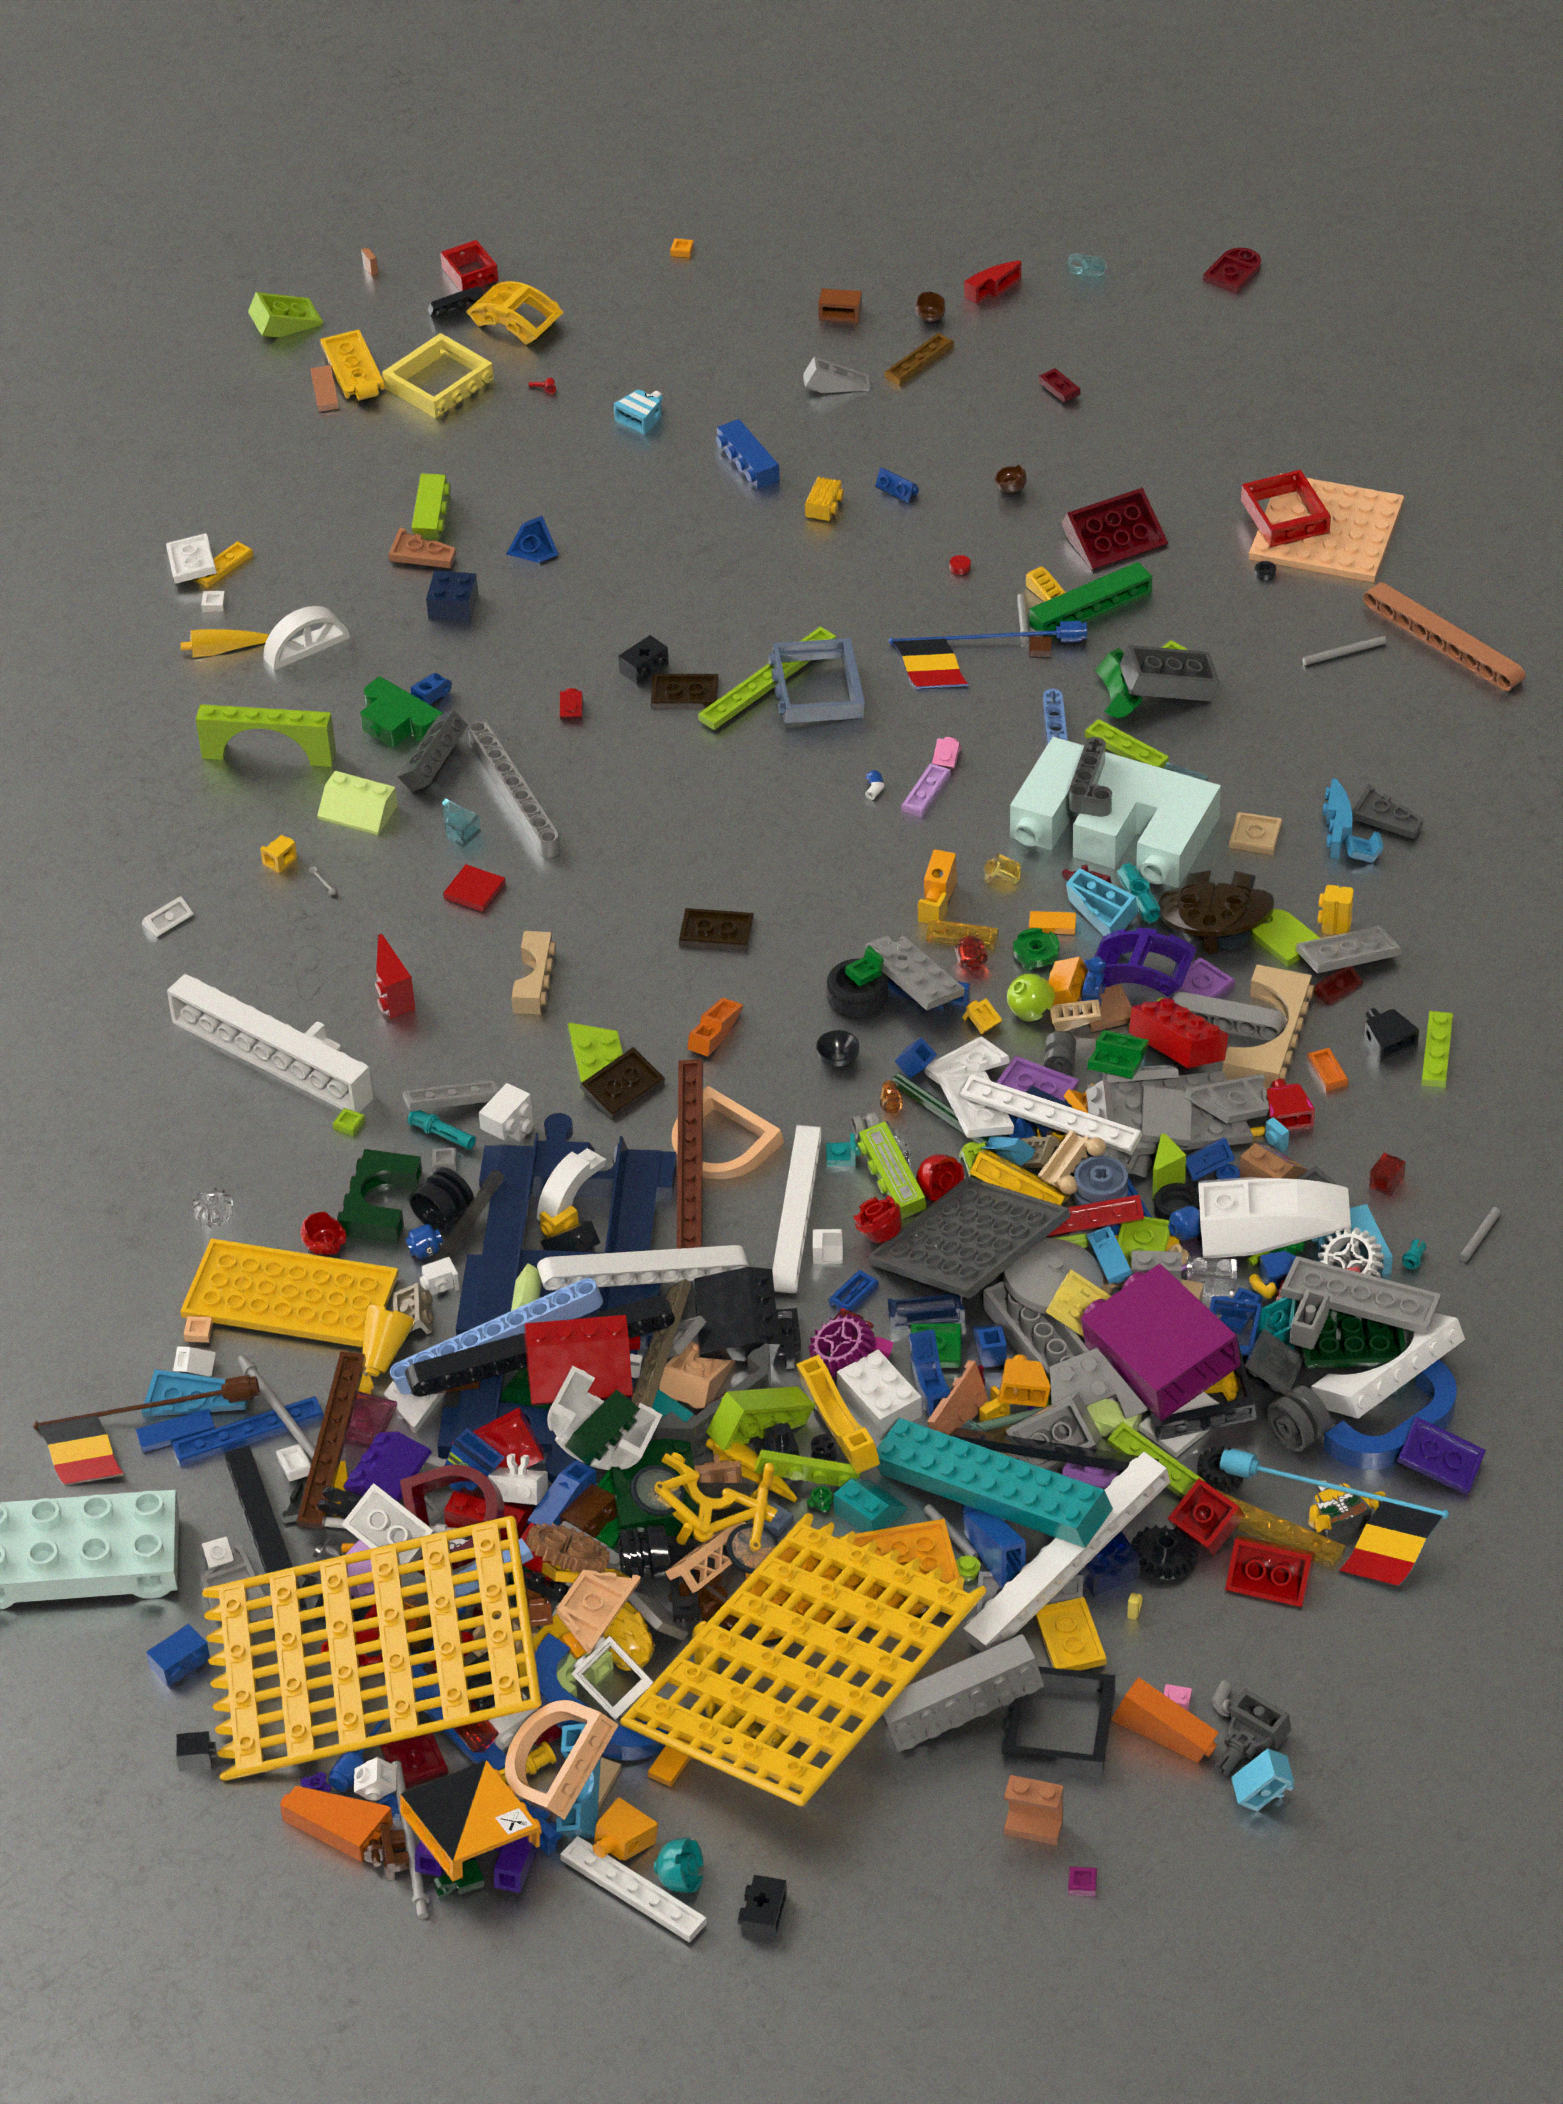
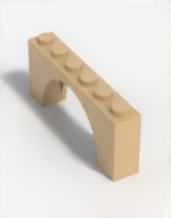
M1256 965L1251 979L1250 997L1267 1002L1283 1013L1287 1026L1278 1037L1268 1043L1243 1048L1228 1046L1222 1070L1227 1080L1263 1074L1265 1077L1263 1082L1264 1088H1272V1082L1276 1079L1286 1080L1288 1070L1286 1065H1291L1293 1057L1291 1049H1296L1299 1036L1297 1031H1302L1304 1023L1302 1016L1307 1015L1309 1009L1308 999H1312L1315 985H1311L1312 975Z

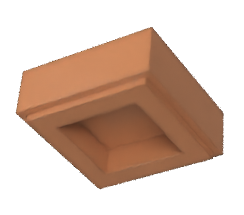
M368 247L361 249L363 266L371 276L378 274L376 256Z

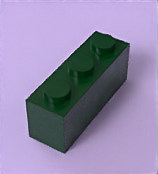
M616 1389L573 1433L565 1447L588 1466L595 1459L601 1461L609 1451L607 1447L610 1444L614 1447L623 1437L622 1432L624 1430L629 1432L638 1420L635 1416L640 1408Z

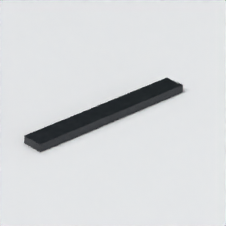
M957 1428L953 1434V1437L997 1452L1123 1472L1128 1468L1133 1459L1139 1457L964 1428Z

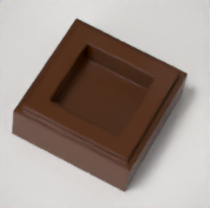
M1030 636L1029 656L1051 657L1052 637Z

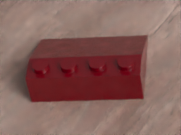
M1143 487L1068 512L1061 522L1070 543L1091 571L1168 545L1165 534Z

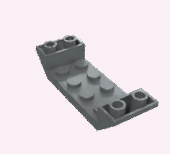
M765 1343L747 1356L748 1376L728 1391L771 1388L769 1345ZM722 1397L712 1401L700 1413L690 1417L686 1423L673 1412L662 1417L653 1433L654 1440L668 1438L689 1441L693 1460L702 1456L710 1450L706 1447V1442L711 1437L706 1431L721 1403Z

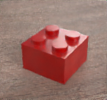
M1198 1478L1167 1519L1173 1528H1176L1177 1531L1183 1533L1199 1547L1214 1556L1245 1515L1238 1505Z

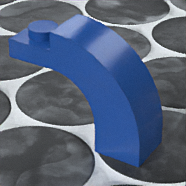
M933 1329L908 1334L913 1374L918 1393L922 1397V1405L928 1417L932 1415L942 1398H947L951 1392L942 1373L935 1331Z

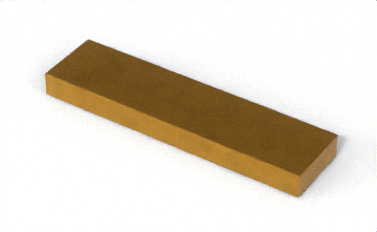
M937 333L886 370L884 378L899 386L953 348L954 341Z

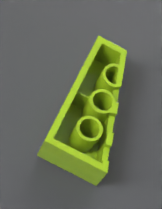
M798 1386L728 1391L722 1397L721 1403L706 1433L725 1451L730 1449L731 1444L735 1442L744 1445L749 1443L750 1438L756 1436L763 1439L764 1430L778 1423H788L791 1429L806 1425L816 1404Z

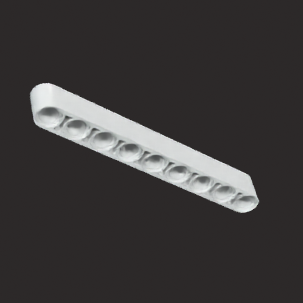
M797 1125L772 1269L774 1292L797 1293L821 1145L822 1128L818 1126Z
M740 1245L555 1256L544 1258L537 1264L543 1287L546 1290H559L585 1278L593 1279L598 1287L680 1282L683 1279L694 1281V1278L750 1267L744 1249Z

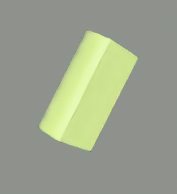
M527 1264L516 1279L511 1311L540 1298L542 1281L538 1269L531 1264Z

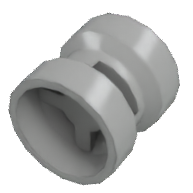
M876 1112L867 1113L864 1117L859 1115L851 1117L852 1129L856 1140L860 1139L859 1132L879 1124Z

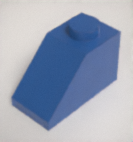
M1286 1251L1261 1255L1259 1272L1264 1284L1268 1285L1270 1282H1273L1279 1291L1281 1282L1286 1279L1296 1256Z

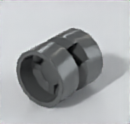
M1062 1031L1049 1034L1045 1041L1043 1066L1066 1075L1070 1074L1074 1070L1075 1038L1071 1034Z

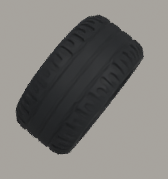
M849 959L837 964L828 975L827 998L829 1004L835 1011L847 1017L863 1018L871 1016L880 1011L888 1000V977L882 972L880 977L866 983L873 987L867 992H847L842 988L855 982L845 973L846 966L859 960Z

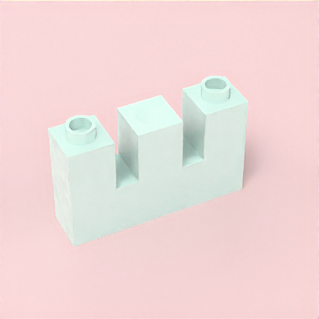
M1052 737L1010 804V838L1017 840L1025 846H1039L1052 850L1072 816H1075L1077 819L1073 823V857L1115 869L1134 836L1140 835L1141 837L1137 842L1136 868L1142 878L1153 884H1166L1179 888L1219 820L1221 785L1106 752L1105 764L1097 785L1111 789L1112 812L1105 817L1076 813L1069 808V790L1084 745Z

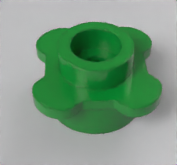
M818 1486L812 1490L811 1498L807 1499V1505L809 1507H816L821 1512H828L831 1503L834 1502V1492H831L828 1487Z

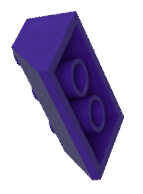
M398 1431L381 1432L375 1436L373 1443L367 1452L362 1455L361 1461L350 1473L343 1487L347 1491L364 1496L374 1483L399 1502L403 1496L400 1480L417 1475L432 1451Z

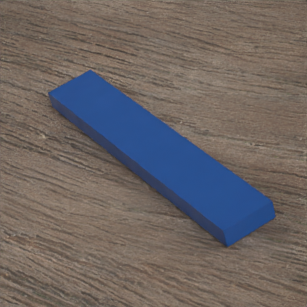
M316 1396L284 1406L299 1427L323 1420L324 1414ZM270 1410L172 1442V1448L179 1465L183 1466L287 1432L289 1429L274 1410Z
M419 1665L412 1666L414 1678L428 1675ZM437 1684L415 1689L417 1701L441 1696L440 1688ZM442 1707L424 1711L433 1721L443 1719ZM475 1723L442 1730L474 1764L487 1760L493 1769L500 1771L505 1768L506 1755Z

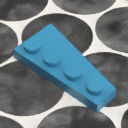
M155 1369L144 1404L221 1390V1385L225 1384V1379ZM222 1395L146 1408L142 1409L141 1413L143 1417L191 1414L208 1408L210 1412L246 1410L249 1400L230 1404L228 1399H223Z

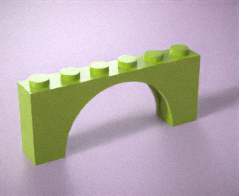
M204 704L199 706L196 726L203 759L224 760L228 741L234 735L249 729H268L282 733L297 742L307 754L310 765L330 767L333 765L336 746L331 712Z

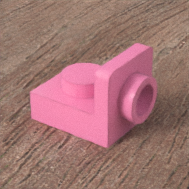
M1166 1684L1164 1695L1188 1711L1192 1688Z

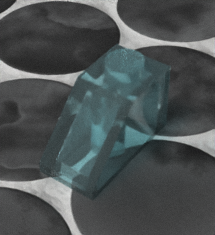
M446 798L442 800L446 839L461 847H465L481 833L479 816Z

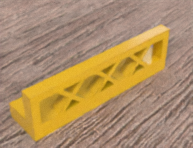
M988 1149L979 1152L969 1172L985 1182L1060 1206L1068 1201L1071 1196L1062 1193L1057 1187L1042 1182L1039 1176Z

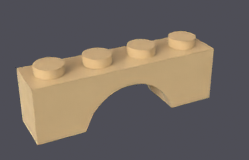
M524 931L521 944L522 964L528 965L534 970L530 975L514 981L511 996L513 1013L541 1015L542 1006L547 1004V991L545 989L550 988V975L548 973L553 971V958L551 956L556 955V942H552L551 932Z

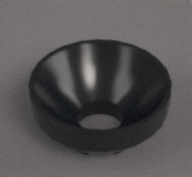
M829 1031L818 1039L816 1044L817 1055L827 1065L833 1067L846 1066L858 1057V1039L847 1031ZM834 1054H842L845 1056L841 1060H835L832 1058Z

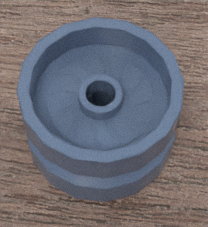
M1110 1156L1089 1157L1080 1162L1075 1169L1074 1178L1077 1184V1191L1074 1193V1200L1076 1206L1128 1197V1172L1125 1165L1119 1160Z

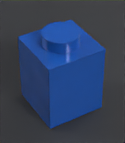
M921 1037L907 1046L894 1062L911 1078L925 1069L937 1054Z

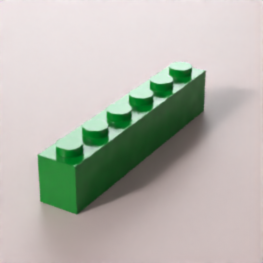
M1139 562L1126 566L1029 608V625L1035 631H1055L1056 626H1060V621L1081 620V623L1152 593V575Z

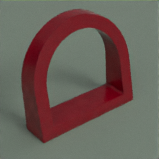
M447 1465L400 1480L405 1508L428 1526L429 1520L424 1495L460 1481L473 1482L481 1488L486 1500V1514L483 1522L504 1517V1501L498 1486L488 1476L472 1467ZM473 1537L464 1544L450 1549V1553L473 1548ZM476 1558L452 1563V1569L467 1565L475 1561ZM425 1570L417 1571L425 1576Z

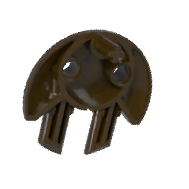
M1211 870L1190 873L1182 888H1173L1161 896L1158 902L1160 906L1159 916L1167 926L1174 930L1190 935L1204 936V952L1212 955L1213 952H1218L1217 936L1246 932L1263 924L1272 915L1274 910L1273 895L1264 890L1253 889L1256 879L1255 875L1234 871L1231 884L1218 883V885H1215V883H1209Z

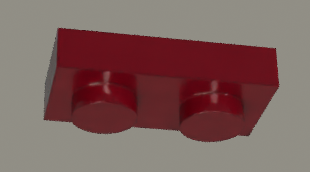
M1056 368L1039 375V383L1063 403L1080 395V388Z

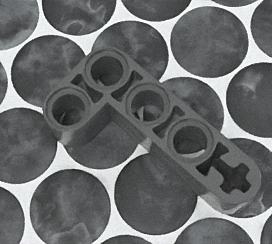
M1089 738L1084 745L1069 790V808L1073 812L1098 817L1108 816L1112 812L1111 789L1097 785L1105 764L1106 742L1102 738Z

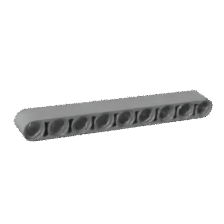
M473 719L468 723L471 747L540 855L545 858L556 857L560 852L558 832L488 723L483 719Z

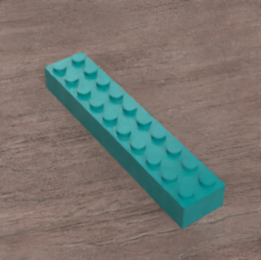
M902 1418L896 1421L876 1448L880 1461L877 1468L881 1475L1083 1548L1087 1547L1113 1510L1104 1489Z

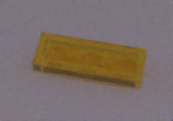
M930 919L926 933V942L984 949L985 947V950L994 951L998 938V928Z

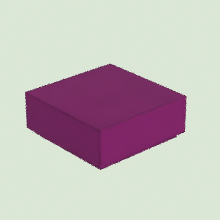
M1070 1866L1068 1895L1096 1897L1097 1868Z

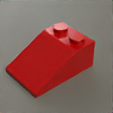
M379 934L376 964L377 982L375 987L380 998L377 999V1003L381 1012L385 1011L388 1017L393 1019L416 1009L412 977L383 934Z
M520 1407L473 1431V1433L505 1457L496 1469L499 1467L509 1468L507 1465V1456L509 1454H515V1462L518 1464V1467L521 1465L520 1457L523 1455H529V1463L526 1468L544 1460V1450Z

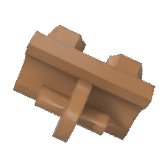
M713 1454L714 1462L694 1466L695 1470L700 1474L697 1487L700 1488L701 1493L704 1495L713 1494L715 1492V1485L725 1484V1488L735 1491L739 1490V1485L742 1483L741 1461H720L719 1454Z

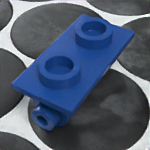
M880 467L875 487L907 503L910 502L912 495L918 494L919 488L917 484Z

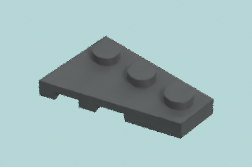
M1370 784L1352 810L1353 820L1415 839L1423 826L1422 817L1403 805L1397 806L1391 802L1389 796L1378 794Z

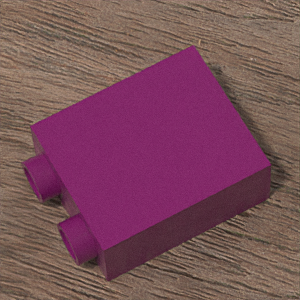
M1160 1263L1146 1273L1136 1272L1131 1275L1124 1283L1122 1290L1106 1301L1104 1299L1095 1300L1086 1308L1081 1317L1085 1345L1088 1350L1099 1348L1140 1400L1160 1421L1166 1419L1241 1365L1236 1334Z

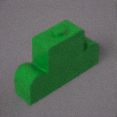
M381 676L364 688L366 708L360 712L362 730L390 747L396 746L410 734H413L414 738L421 742L437 716L443 714V712Z

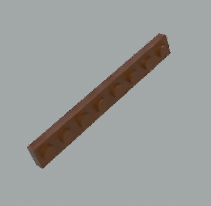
M340 1352L296 1521L298 1527L323 1529L327 1513L321 1511L318 1508L320 1500H331L323 1496V1490L327 1486L334 1488L366 1362L365 1354Z

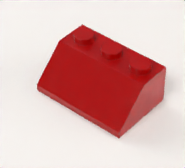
M466 1488L453 1491L444 1508L445 1524H447V1527L461 1528L482 1523L486 1514V1500L484 1494L479 1491H470ZM504 1502V1517L513 1516L516 1519L518 1539H520L524 1533L523 1528L532 1514V1506ZM506 1528L500 1529L501 1540L508 1539Z
M1239 1535L1234 1541L1225 1590L1302 1607L1311 1579L1316 1552Z

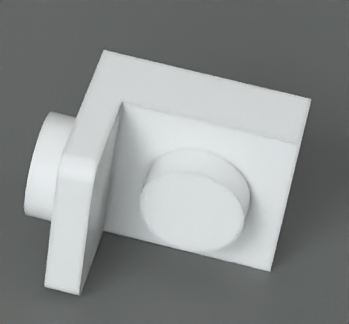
M227 1536L202 1543V1555L210 1569L233 1562V1555Z

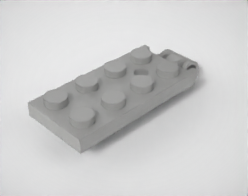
M884 936L865 945V948L872 947L884 959L882 972L926 1010L964 995L965 988L905 936L900 937V941L894 942L889 936Z

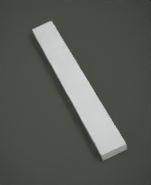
M970 1075L960 1093L963 1099L1065 1133H1069L1072 1130L1080 1137L1087 1136L1089 1139L1099 1137L1104 1140L1107 1147L1130 1155L1133 1154L1142 1137L1140 1130L974 1075Z

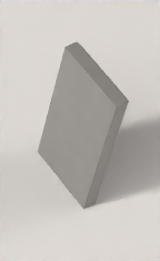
M1380 926L1296 944L1298 954L1317 974L1401 955V947Z

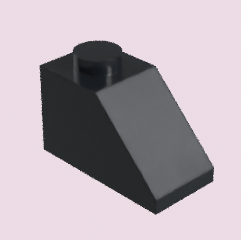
M582 1221L540 1241L543 1250L583 1252L601 1243L592 1221Z

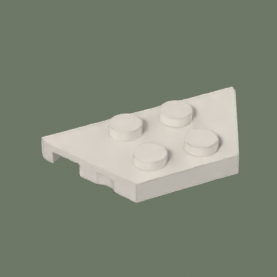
M392 1381L383 1394L384 1400L388 1405L394 1408L401 1420L404 1419L409 1424L410 1430L416 1433L445 1393L430 1394L422 1397L414 1396L412 1393L402 1394L398 1391L394 1381Z

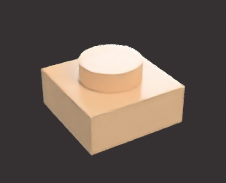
M187 1316L183 1334L184 1341L209 1343L213 1326L212 1317Z

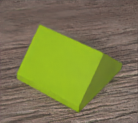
M1161 1133L1153 1167L1152 1202H1154L1155 1195L1161 1187L1171 1183L1185 1184L1186 1154L1167 1134Z

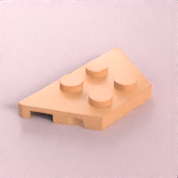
M583 1570L557 1606L556 1613L588 1654L592 1653L600 1638L603 1637L640 1583V1576L632 1575V1578L616 1577V1573L612 1572L598 1573L597 1571Z

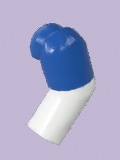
M872 770L866 774V779H869L868 783L871 784V787L865 792V795L870 800H874L885 786L882 775L877 770Z

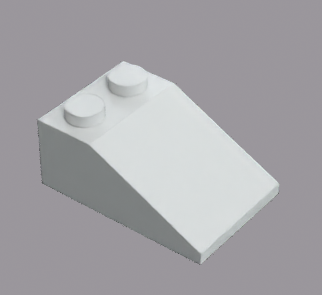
M374 1483L341 1524L371 1549L437 1533ZM422 1547L398 1553L400 1565L418 1561L423 1556Z

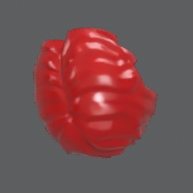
M326 1211L313 1213L305 1218L300 1229L301 1241L314 1254L326 1256L336 1254L340 1250V1245L346 1242L345 1229L339 1221L332 1218Z

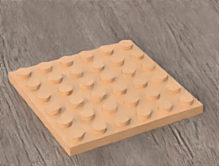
M1307 478L1331 515L1330 532L1270 547L1258 529L1249 551V560L1259 562L1270 561L1276 565L1375 583L1404 503V495ZM1297 491L1271 497L1265 511V515L1271 524L1312 515Z

